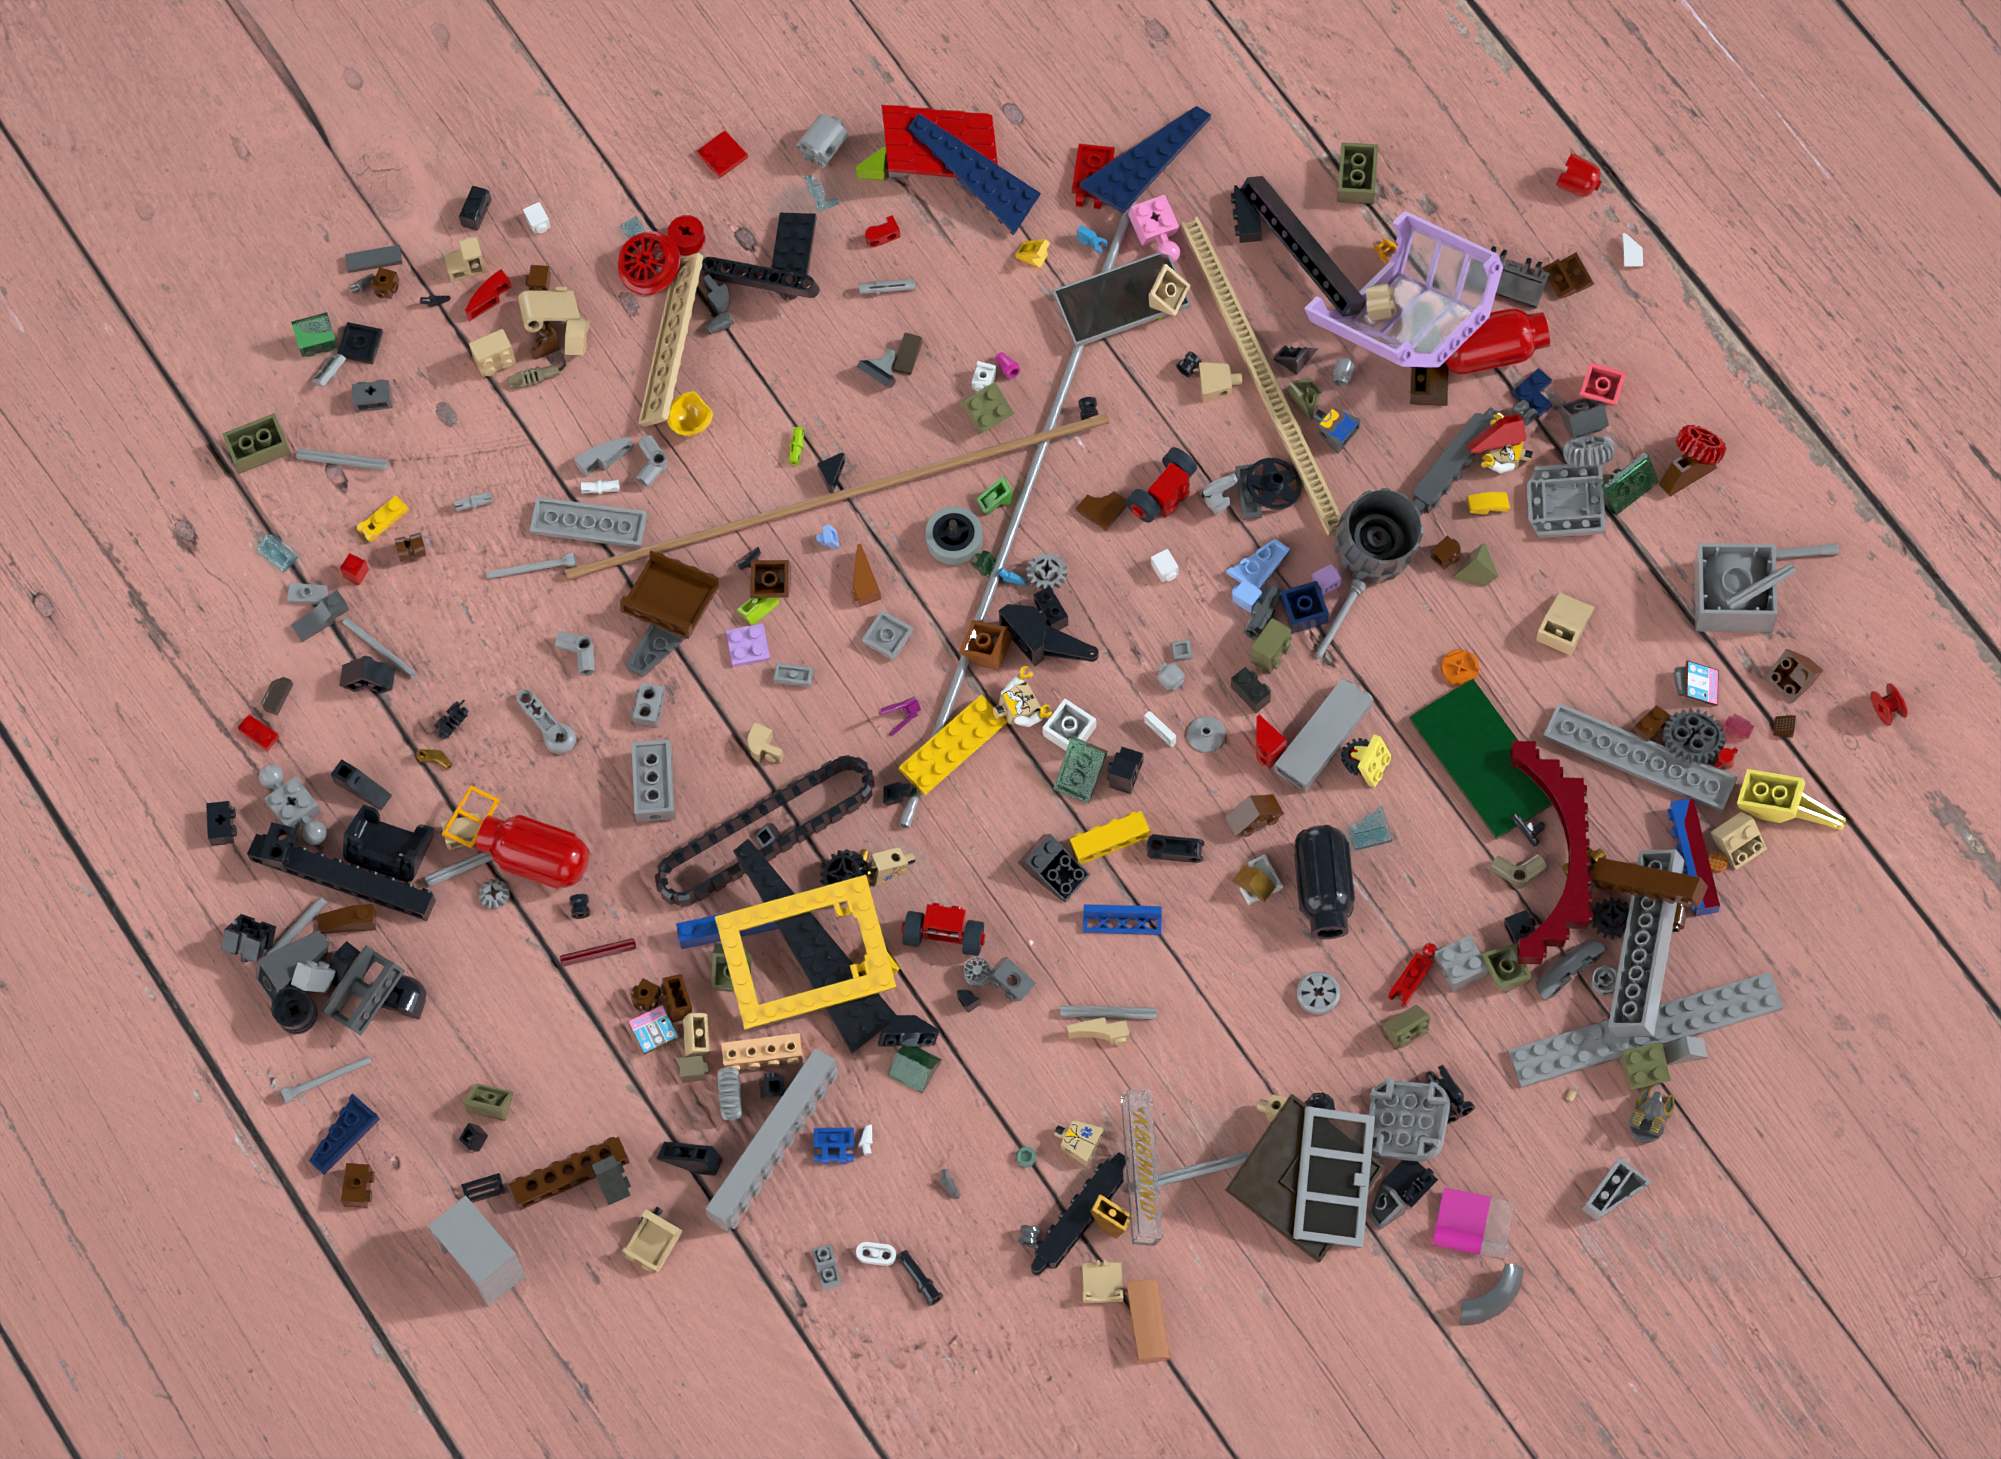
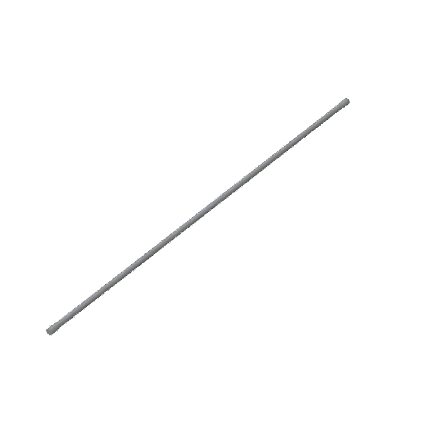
M1130 208L1122 214L1102 272L1111 270L1114 266L1130 222L1128 216ZM1108 280L1097 283L1102 296ZM1094 295L1081 326L1080 337L1089 334L1098 310ZM1084 345L1077 348L1074 346L1044 431L1055 428ZM1050 440L1038 444L977 611L976 621L984 622L1000 579V575L997 572L1000 568H1004ZM961 655L932 737L946 726L970 661L963 655ZM918 789L917 795L909 798L907 806L903 811L899 825L903 828L909 829L915 809L921 796V792Z

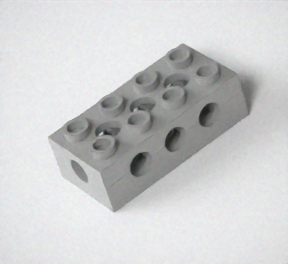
M670 739L631 742L636 821L647 822L675 819L673 761Z

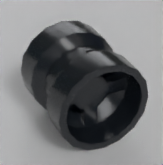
M1189 351L1185 358L1176 364V367L1181 374L1190 377L1194 373L1193 370L1198 369L1199 363L1202 361L1195 353Z
M1084 397L1078 401L1079 408L1081 409V420L1099 415L1096 409L1097 400L1095 397Z
M575 894L570 896L569 901L572 906L571 917L574 919L589 917L591 914L590 908L587 906L589 903L588 895Z

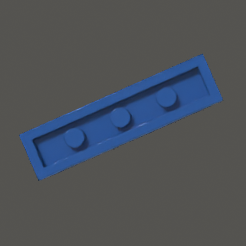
M1084 904L1083 933L1161 935L1162 906ZM1088 918L1097 919L1100 924L1096 928L1087 927ZM1110 919H1116L1120 924L1116 928H1110L1106 923ZM1129 920H1136L1139 925L1135 929H1130L1125 923ZM1149 920H1158L1157 929H1149L1145 924Z

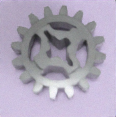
M1048 551L1047 555L1044 556L1040 552L1039 558L1034 555V562H1028L1029 567L1026 569L1028 573L1027 579L1031 580V586L1037 585L1038 591L1041 588L1045 589L1051 586L1054 592L1055 586L1060 589L1061 583L1066 582L1065 577L1068 576V571H1066L1067 564H1063V558L1058 559L1057 553L1051 556ZM1049 567V571L1046 577L1045 573L1047 571V568Z

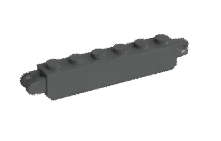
M1490 407L1484 414L1475 413L1415 487L1412 497L1413 505L1418 507L1421 513L1420 516L1425 511L1429 513L1432 508L1436 509L1441 502L1440 498L1443 495H1447L1451 490L1452 483L1454 481L1457 482L1461 478L1463 469L1465 467L1468 468L1472 464L1476 453H1471L1467 444L1489 428L1491 420H1497L1493 415L1499 413L1498 411Z

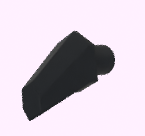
M450 296L421 297L420 304L433 307L448 302L451 298Z
M759 547L744 556L745 560L737 563L740 570L746 567L751 568V560H757L761 554Z

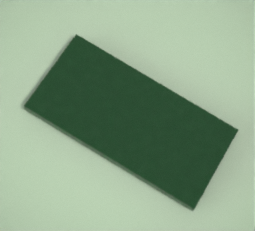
M1474 679L1469 680L1409 717L1413 726L1496 840L1518 827L1510 818L1513 813L1516 812L1520 819L1526 822L1552 806L1548 797L1528 775L1516 766H1511L1512 741L1519 740Z

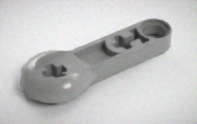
M523 689L519 691L516 696L517 702L542 732L546 748L555 754L569 752L576 743L574 730L568 725L557 722L530 690ZM523 695L531 697L527 703L521 702L520 699ZM532 705H534L537 711L540 710V715L534 714L531 708ZM560 736L562 738L564 736V741L561 743L560 741L557 742V737Z

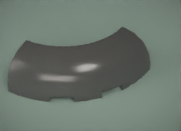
M1590 940L1570 950L1536 982V988L1544 1000L1555 997L1572 979L1570 975L1576 974L1579 970L1583 971L1588 966L1597 962L1607 948L1597 941Z
M1505 1263L1500 1281L1490 1292L1478 1298L1462 1299L1460 1325L1484 1323L1486 1320L1504 1312L1519 1292L1523 1279V1268Z

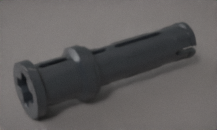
M908 1250L902 1251L897 1256V1259L917 1284V1291L922 1293L927 1299L928 1306L935 1305L943 1298V1294L934 1287L932 1279H927Z

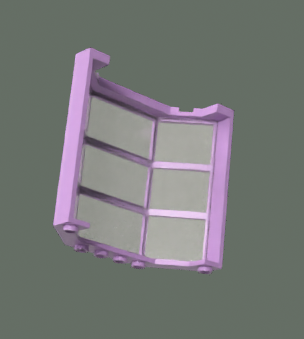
M1404 211L1392 222L1397 233L1396 243H1398L1396 254H1393L1391 261L1359 291L1367 301L1366 287L1388 283L1389 288H1393L1395 299H1392L1395 304V311L1392 312V317L1370 321L1367 303H1365L1358 315L1342 317L1337 309H1326L1322 298L1318 296L1304 309L1311 322L1402 367H1440L1489 318L1503 265L1497 253Z

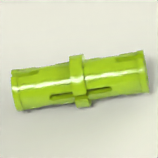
M802 427L793 428L792 440L789 443L790 454L788 463L790 465L797 466L800 464L801 452L804 449L803 438L805 429Z

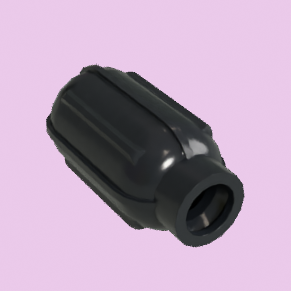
M1330 825L1309 827L1297 834L1294 845L1299 910L1310 920L1312 937L1316 939L1340 938L1349 932L1348 918L1354 910L1355 901L1350 844L1345 835L1335 827Z

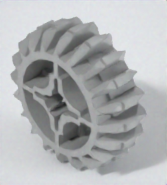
M1602 435L1575 437L1565 443L1563 450L1566 463L1572 466L1576 465V467L1603 465L1613 459L1615 452L1612 439L1606 436L1602 437Z
M731 1067L719 1069L718 1089L722 1118L724 1120L739 1119L742 1116L739 1072L737 1068Z

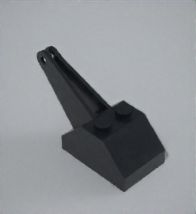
M1007 604L998 610L1000 626L1008 628L1013 638L1012 641L1034 666L1042 662L1044 656L1094 662L1099 658L1097 647L1048 626L1045 614L1033 606Z

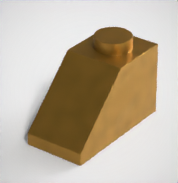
M1101 1194L1098 1195L1091 1209L1098 1227L1115 1239L1126 1231L1133 1217L1132 1214Z

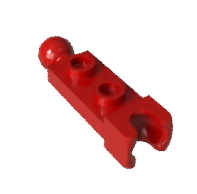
M1425 944L1422 948L1423 955L1416 952L1398 981L1388 994L1389 1000H1393L1397 995L1403 997L1401 1006L1403 1008L1407 1006L1433 965V961L1429 960V958H1433L1435 951L1438 950L1435 944Z

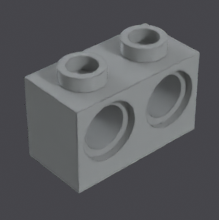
M641 683L640 689H637L635 694V700H637L636 707L633 706L631 711V718H633L635 725L658 728L665 698L664 686ZM649 694L654 695L651 699L645 698ZM643 712L650 713L648 716H641Z

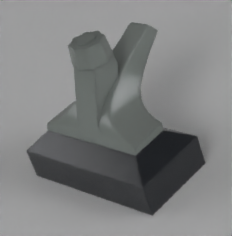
M889 348L880 359L860 360L857 365L859 369L887 387L892 388L896 382L891 370V365L897 358L895 356L896 352L893 349Z

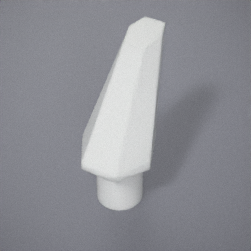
M872 1125L864 1128L858 1147H862L865 1156L872 1154L870 1145L873 1143Z

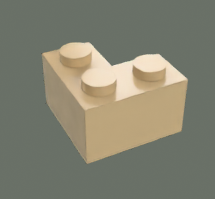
M467 237L459 241L461 250L451 251L444 255L451 282L487 273L477 237Z

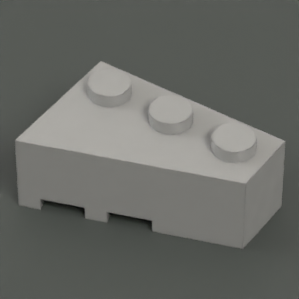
M1619 1158L1613 1163L1581 1210L1598 1221L1647 1187L1651 1181Z

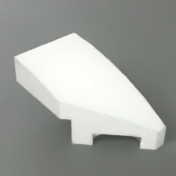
M1623 233L1624 267H1643L1642 247L1626 233Z

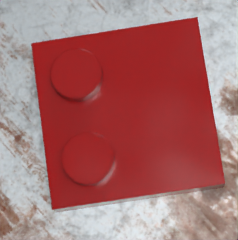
M725 130L697 150V155L719 178L748 158V154Z

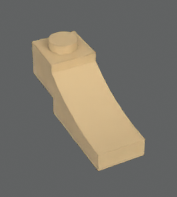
M1105 1017L1067 1025L1069 1039L1081 1037L1099 1038L1110 1041V1045L1115 1044L1116 1046L1124 1045L1127 1041H1130L1126 1020L1107 1024Z

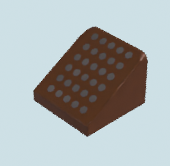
M1796 715L1776 716L1773 735L1793 738Z

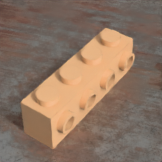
M800 1033L721 1043L724 1068H737L738 1072L741 1069L758 1070L764 1066L776 1068L780 1064L797 1065L799 1062H803Z

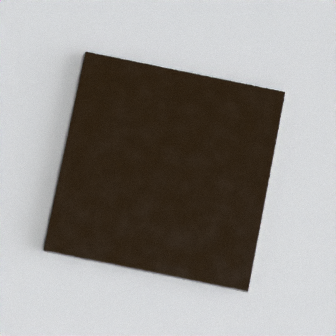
M1290 1094L1225 1191L1319 1263L1332 1244L1293 1239L1305 1107H1308V1105L1294 1094ZM1317 1116L1313 1117L1311 1147L1363 1154V1148L1326 1119ZM1310 1155L1307 1191L1359 1198L1360 1186H1355L1353 1183L1354 1173H1361L1362 1162ZM1372 1155L1368 1191L1385 1167ZM1306 1200L1303 1231L1338 1236L1357 1207Z

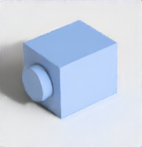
M1245 580L1240 585L1236 584L1232 590V602L1252 613L1256 602H1259L1262 597V591Z

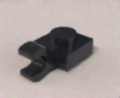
M901 782L886 785L883 790V803L886 806L903 802L904 796H916L917 788H912L911 783L902 784Z

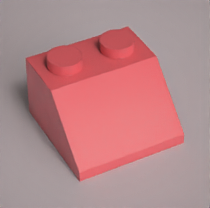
M1590 363L1579 396L1616 406L1625 382L1626 372Z

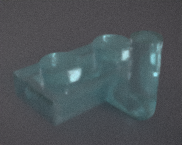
M812 175L804 177L808 191L814 198L819 211L839 204L836 197L828 201L824 200L825 190L822 184L820 185L818 179H814Z

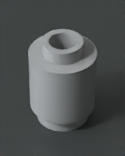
M1341 358L1337 360L1332 375L1335 385L1345 387L1350 382L1355 367L1351 359Z

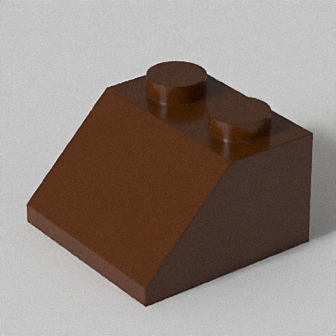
M751 560L750 598H788L791 587V564L789 560Z

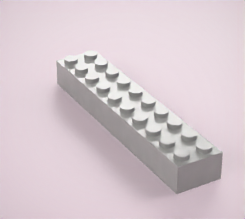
M1676 849L1639 851L1637 865L1682 874L1684 859ZM1631 896L1608 1024L1609 1029L1617 1037H1654L1677 906L1676 902L1670 904L1661 899L1651 900L1646 896Z
M817 1048L814 1049L705 1210L710 1222L728 1233L731 1229L737 1227L742 1212H747L753 1196L756 1197L760 1193L762 1183L772 1175L774 1165L781 1162L785 1149L792 1146L797 1131H802L808 1115L811 1116L815 1112L816 1103L819 1099L822 1100L825 1097L829 1084H833L836 1081L838 1070L835 1059Z

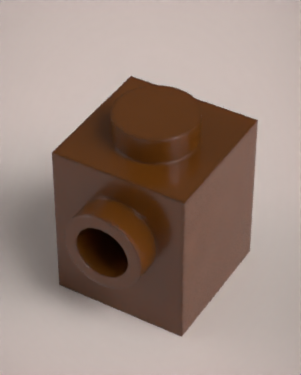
M531 265L530 273L526 275V286L529 287V291H549L551 279L549 266Z
M1447 535L1431 550V559L1445 570L1451 563L1455 564L1460 559V544L1457 540L1451 539Z

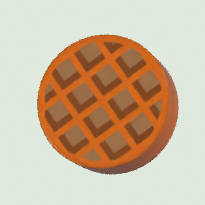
M1715 852L1709 856L1713 872L1720 873L1726 869L1728 860L1723 853Z

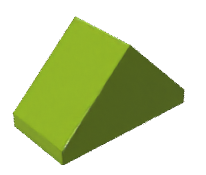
M883 146L855 167L856 176L863 179L884 180L887 162L886 148Z

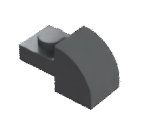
M709 274L703 277V283L709 292L707 295L708 303L718 315L720 312L727 311L729 307L728 287L725 283L720 286L717 279H712Z

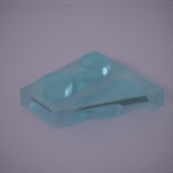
M1383 805L1379 806L1373 814L1363 819L1361 824L1356 825L1350 830L1355 851L1392 842L1393 839Z

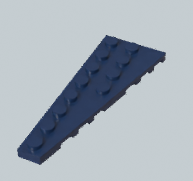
M1195 106L1080 183V188L1124 214L1209 122L1211 114Z
M918 113L908 130L922 144H925L933 152V156L938 157L945 164V168L948 171L951 170L958 177L957 180L975 198L977 197L985 205V208L991 211L998 218V221L1001 224L1003 223L1011 231L1010 233L1014 235L1041 193Z

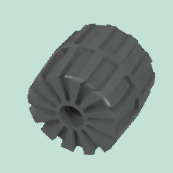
M1381 488V490L1376 491L1368 490L1362 493L1356 501H1352L1342 514L1335 531L1337 536L1333 548L1334 553H1339L1341 559L1338 561L1344 571L1349 568L1354 579L1363 581L1364 578H1369V583L1372 584L1383 583L1386 578L1388 580L1394 579L1406 569L1416 556L1423 536L1424 525L1421 524V513L1418 507L1414 506L1405 494L1391 491L1390 488ZM1372 537L1377 538L1380 542H1375Z

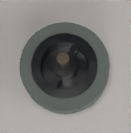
M943 508L929 519L926 526L925 534L928 550L935 559L944 564H964L972 560L981 549L983 542L981 523L974 513L965 508Z

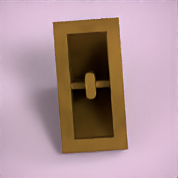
M1244 865L1232 880V882L1263 902L1268 899L1276 888L1260 869Z

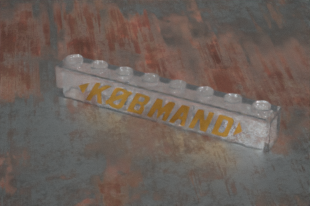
M1128 1089L1121 1096L1132 1244L1155 1246L1163 1238L1164 1231L1161 1227L1162 1210L1159 1205L1161 1194L1158 1190L1159 1173L1156 1169L1158 1158L1157 1154H1155L1156 1137L1153 1132L1155 1123L1152 1117L1153 1101L1148 1091Z

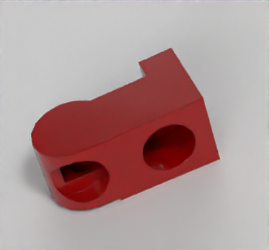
M893 215L886 217V223L879 226H870L866 229V243L870 247H877L901 238L900 229Z

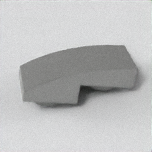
M831 1244L812 1249L822 1290L842 1286Z

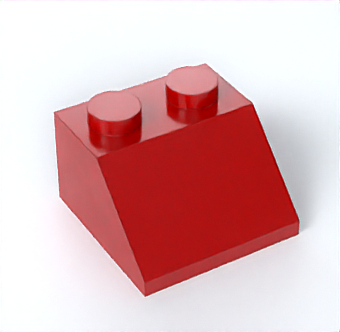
M1259 714L1256 717V759L1262 766L1266 765L1270 769L1285 752L1287 739Z

